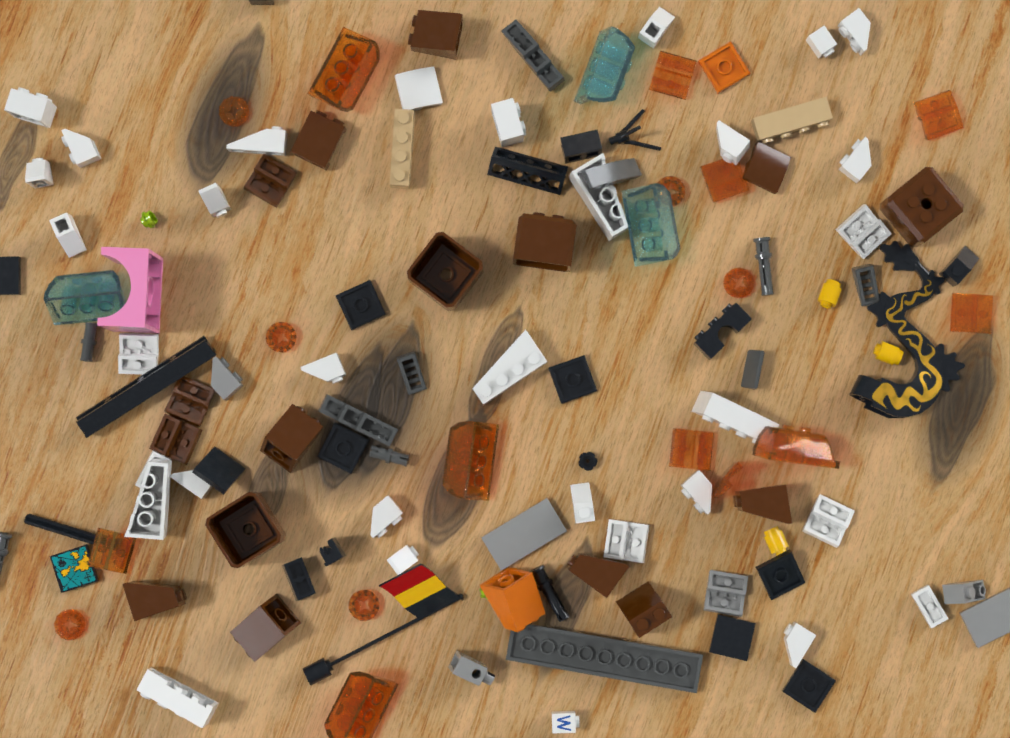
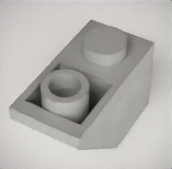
M215 356L212 360L211 386L223 400L227 401L244 386L241 383L243 379L236 371L232 373L228 369L230 365L223 357L219 359V357Z
M983 580L942 585L945 604H965L985 599L986 589Z

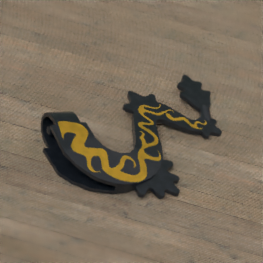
M893 241L891 245L882 244L880 246V250L885 254L884 262H892L894 264L892 268L894 271H915L922 281V287L920 290L899 293L891 297L881 292L879 294V301L867 306V310L877 317L876 327L886 324L890 332L911 354L915 362V371L912 378L906 384H896L884 378L875 380L868 376L858 375L849 395L865 403V409L886 418H905L927 410L936 401L941 390L949 392L950 386L948 381H958L960 376L957 374V371L963 369L965 364L955 361L957 356L955 352L945 355L943 344L934 347L921 332L906 320L905 312L927 301L933 294H940L941 291L938 287L945 279L943 277H936L933 270L928 272L911 250L909 244H905L901 248L897 241Z

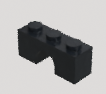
M729 303L722 310L724 314L719 319L715 317L708 324L710 328L706 332L701 330L694 337L697 341L693 344L708 360L712 359L725 346L718 338L720 328L729 327L737 334L752 320L737 303L733 305Z

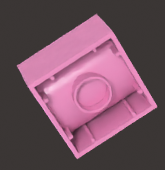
M101 247L102 256L117 264H122L126 268L130 276L131 291L125 305L113 315L98 318L97 326L113 332L159 334L163 258L147 248Z

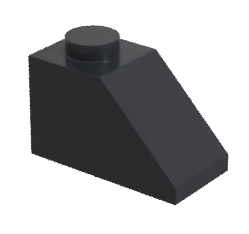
M964 246L939 275L954 287L972 270L979 258Z

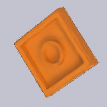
M731 41L698 61L717 94L750 75V71Z

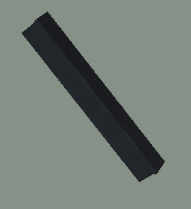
M202 336L76 417L78 420L76 421L77 425L85 434V437L88 438L217 355L216 350L210 345L206 337Z

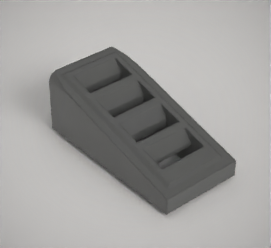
M865 264L853 267V278L861 306L877 303L880 297L874 266L872 264ZM861 272H868V274L860 276ZM869 279L870 282L862 283L861 280ZM872 287L870 290L863 291V288ZM869 294L874 295V297L865 299L864 297L865 295Z
M412 351L397 356L396 359L408 394L427 389L415 352ZM413 359V362L402 364L403 361ZM413 366L416 367V369L408 372L404 370ZM418 373V377L407 379L408 376ZM417 381L421 382V384L413 387H410L409 385Z

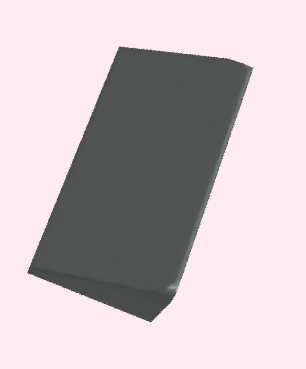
M748 350L741 387L752 390L758 388L764 351Z

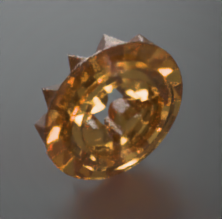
M230 96L224 99L219 106V116L228 126H240L248 119V104L240 97ZM232 104L236 109H239L236 112V118H234L232 113H228L232 109Z
M674 176L660 179L655 187L656 199L660 204L667 207L678 205L685 196L683 182ZM671 184L672 190L678 193L672 194L670 199H668V193H665L664 190H668Z
M740 267L731 269L724 277V289L734 298L746 297L752 292L754 287L753 275L748 270ZM743 276L742 283L744 284V286H739L735 290L734 288L736 287V282L733 279L738 280Z
M285 322L274 323L266 333L268 346L272 350L281 353L289 351L295 345L297 338L295 329ZM285 331V335H284V336H285V337L287 338V340H289V341L287 342V341H283V340H282V341L278 344L279 338L276 337V335H274V333H276V334H282V333Z
M357 591L349 600L351 615L360 621L374 618L379 611V599L371 591ZM369 598L368 606L371 611L363 609L359 612L361 604L357 600L364 602Z
M74 609L62 611L56 616L54 623L55 632L60 638L65 640L77 639L85 630L83 615ZM69 619L71 620V623L77 625L71 627L70 631L68 630L67 626L62 625L68 622Z

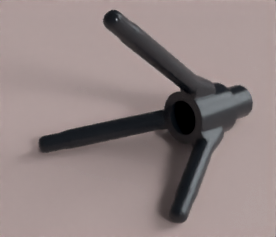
M644 109L625 128L609 138L611 145L624 143L658 151L661 150V147L633 141L629 138L630 134L641 129V126H637L629 130L645 112Z

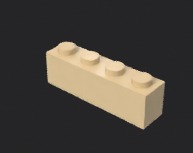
M823 97L752 119L751 124L756 140L763 142V144L773 142L774 138L781 136V139L793 136L792 133L797 131L802 134L810 131L811 127H826L829 125L828 122L833 119L827 97Z
M395 109L390 171L391 188L410 189L415 123L414 110Z

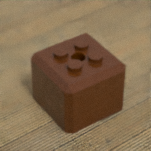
M933 167L922 169L880 203V211L910 247H918L928 241L960 215L964 208V204ZM923 199H928L931 202L930 209H924L921 206Z
M538 212L533 214L524 213L518 219L513 265L570 272L577 225L573 220L564 219V216L560 215L548 217Z
M438 232L407 270V277L412 285L445 310L454 311L484 272L482 261L446 233ZM444 269H449L452 272L450 279L445 280L441 277V272Z
M247 492L209 516L205 523L228 563L234 568L244 567L285 541L286 537L285 531L262 494L257 492ZM248 523L254 526V532L251 535L244 532V527Z

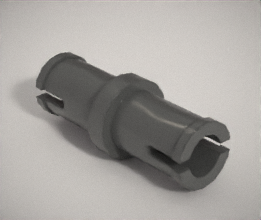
M85 322L84 338L81 339L83 345L80 361L92 362L94 345L97 344V341H95L96 323Z
M372 445L369 457L385 460V463L390 464L392 462L407 467L410 455L395 452L391 448L387 450Z

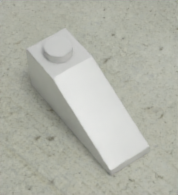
M272 126V129H264L229 143L226 149L229 152L286 156L288 133L282 127Z

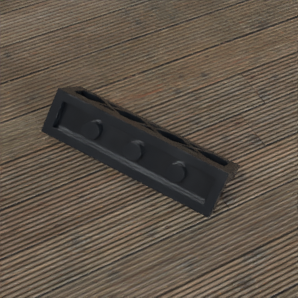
M495 147L487 175L561 195L568 167ZM494 164L502 165L504 171L498 172L493 170ZM515 169L520 170L523 175L516 177L511 171ZM537 175L541 181L534 182L530 176ZM548 181H559V187L550 186Z

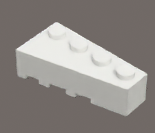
M604 153L572 171L568 178L608 241L625 232L629 227L621 203H619L616 188L612 184L608 187L589 189L582 173L583 170L606 164Z
M525 330L472 389L482 404L485 405L546 364L547 360Z
M700 391L691 411L703 416V420L713 423V421L718 423L722 429L736 431L735 435L739 437L753 439L752 443L761 447L763 444L771 445L779 427L778 423L712 392Z
M152 458L148 462L124 537L164 540L167 536L172 460Z
M152 667L147 669L137 688V691L141 692L140 695L149 700L153 699L159 706L170 709L176 715L187 719L200 728L205 727L209 723L219 704L215 700Z

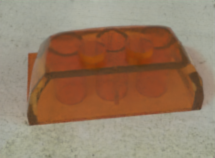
M343 27L307 94L340 111L348 112L353 110L380 60L378 44L374 40Z
M464 421L450 428L442 482L444 488L450 494L461 499L489 501L499 424Z
M782 424V428L765 426L758 435L753 447L752 455L768 460L839 469L840 461L834 460L832 446L827 437L823 434L811 432V428L800 427L799 430H794V426Z
M351 672L325 721L324 726L327 736L329 738H372L399 684L395 681L364 672Z

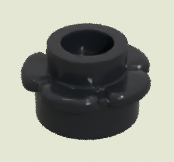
M584 452L579 456L580 461H578V464L586 471L592 470L597 465V458H595L592 452Z

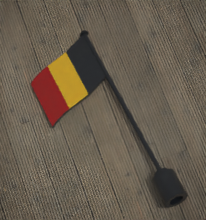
M419 564L380 584L379 587L392 594L407 611L417 618L333 662H330L329 659L321 658L304 667L303 672L309 684L312 686L331 676V671L334 670L333 665L459 600L463 601L464 595H458L445 586L436 574L423 564Z

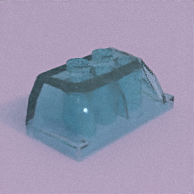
M610 26L599 32L574 102L583 104L589 101L596 103L614 101L618 96L619 90L623 89L625 74L629 72L632 66L630 61L635 46L629 37L619 29Z
M659 183L621 191L626 220L629 226L628 231L635 267L674 259L680 251V244L671 194L667 188Z
M113 270L56 276L44 293V301L54 325L97 321L98 318L115 314L126 303L119 276Z

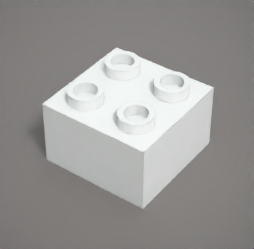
M18 87V90L11 88L4 110L14 118L50 128L57 109L52 100L48 99V96L36 93L34 95L29 93L30 91Z
M510 98L491 104V112L501 147L523 142L526 128L524 121L519 120L521 110L518 102L514 103V99Z

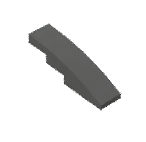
M514 20L501 30L513 48L550 92L565 81L562 74L540 49L538 43L517 20Z
M635 158L614 161L582 171L589 189L608 187L615 183H622L628 179H636L642 176Z
M326 394L318 410L388 446L391 445L398 431L397 428Z

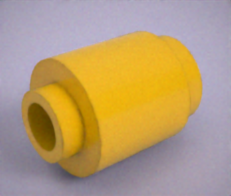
M827 279L826 283H823L817 300L820 302L821 307L826 309L836 307L842 290L840 288L841 283L831 279Z
M881 341L880 344H876L873 354H875V359L890 365H899L903 351L897 346Z
M778 526L764 532V539L771 554L775 553L777 556L787 551L786 548L789 545Z

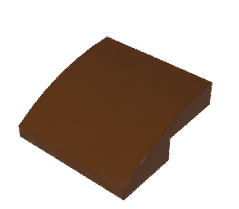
M757 141L754 144L751 158L746 163L742 179L776 194L784 179L791 157Z
M263 154L255 166L254 172L244 185V190L277 208L297 172Z
M183 376L177 380L172 390L173 394L164 411L167 414L200 427L211 404L215 390Z
M164 414L149 449L187 465L203 430L168 414Z

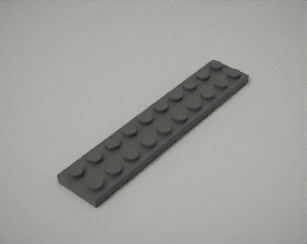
M533 624L527 625L520 632L510 631L506 660L692 693H697L703 654Z

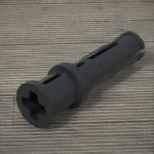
M542 564L530 572L533 573L534 579L538 584V590H542L558 621L561 622L570 617L552 585V578L549 579L544 570L545 566Z

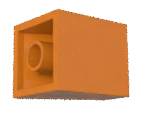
M507 567L480 584L482 591L505 629L520 632L527 625L539 620V617L545 614L532 572Z

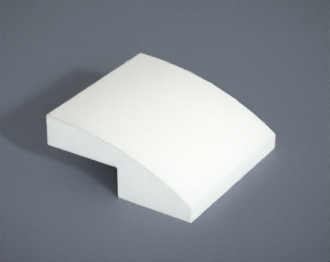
M434 66L395 75L402 109L421 110L423 107L436 106L443 103Z
M865 204L835 229L862 259H865L892 234L881 219H877Z
M120 333L118 374L143 375L156 367L159 357V334Z
M820 494L802 532L837 548L855 511Z
M609 519L604 558L644 563L649 525Z

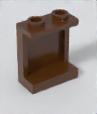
M317 110L316 113L310 111L291 149V153L327 171L330 165L329 161L343 133L346 132V128L343 126L344 123L334 118L332 121L326 118L327 115Z

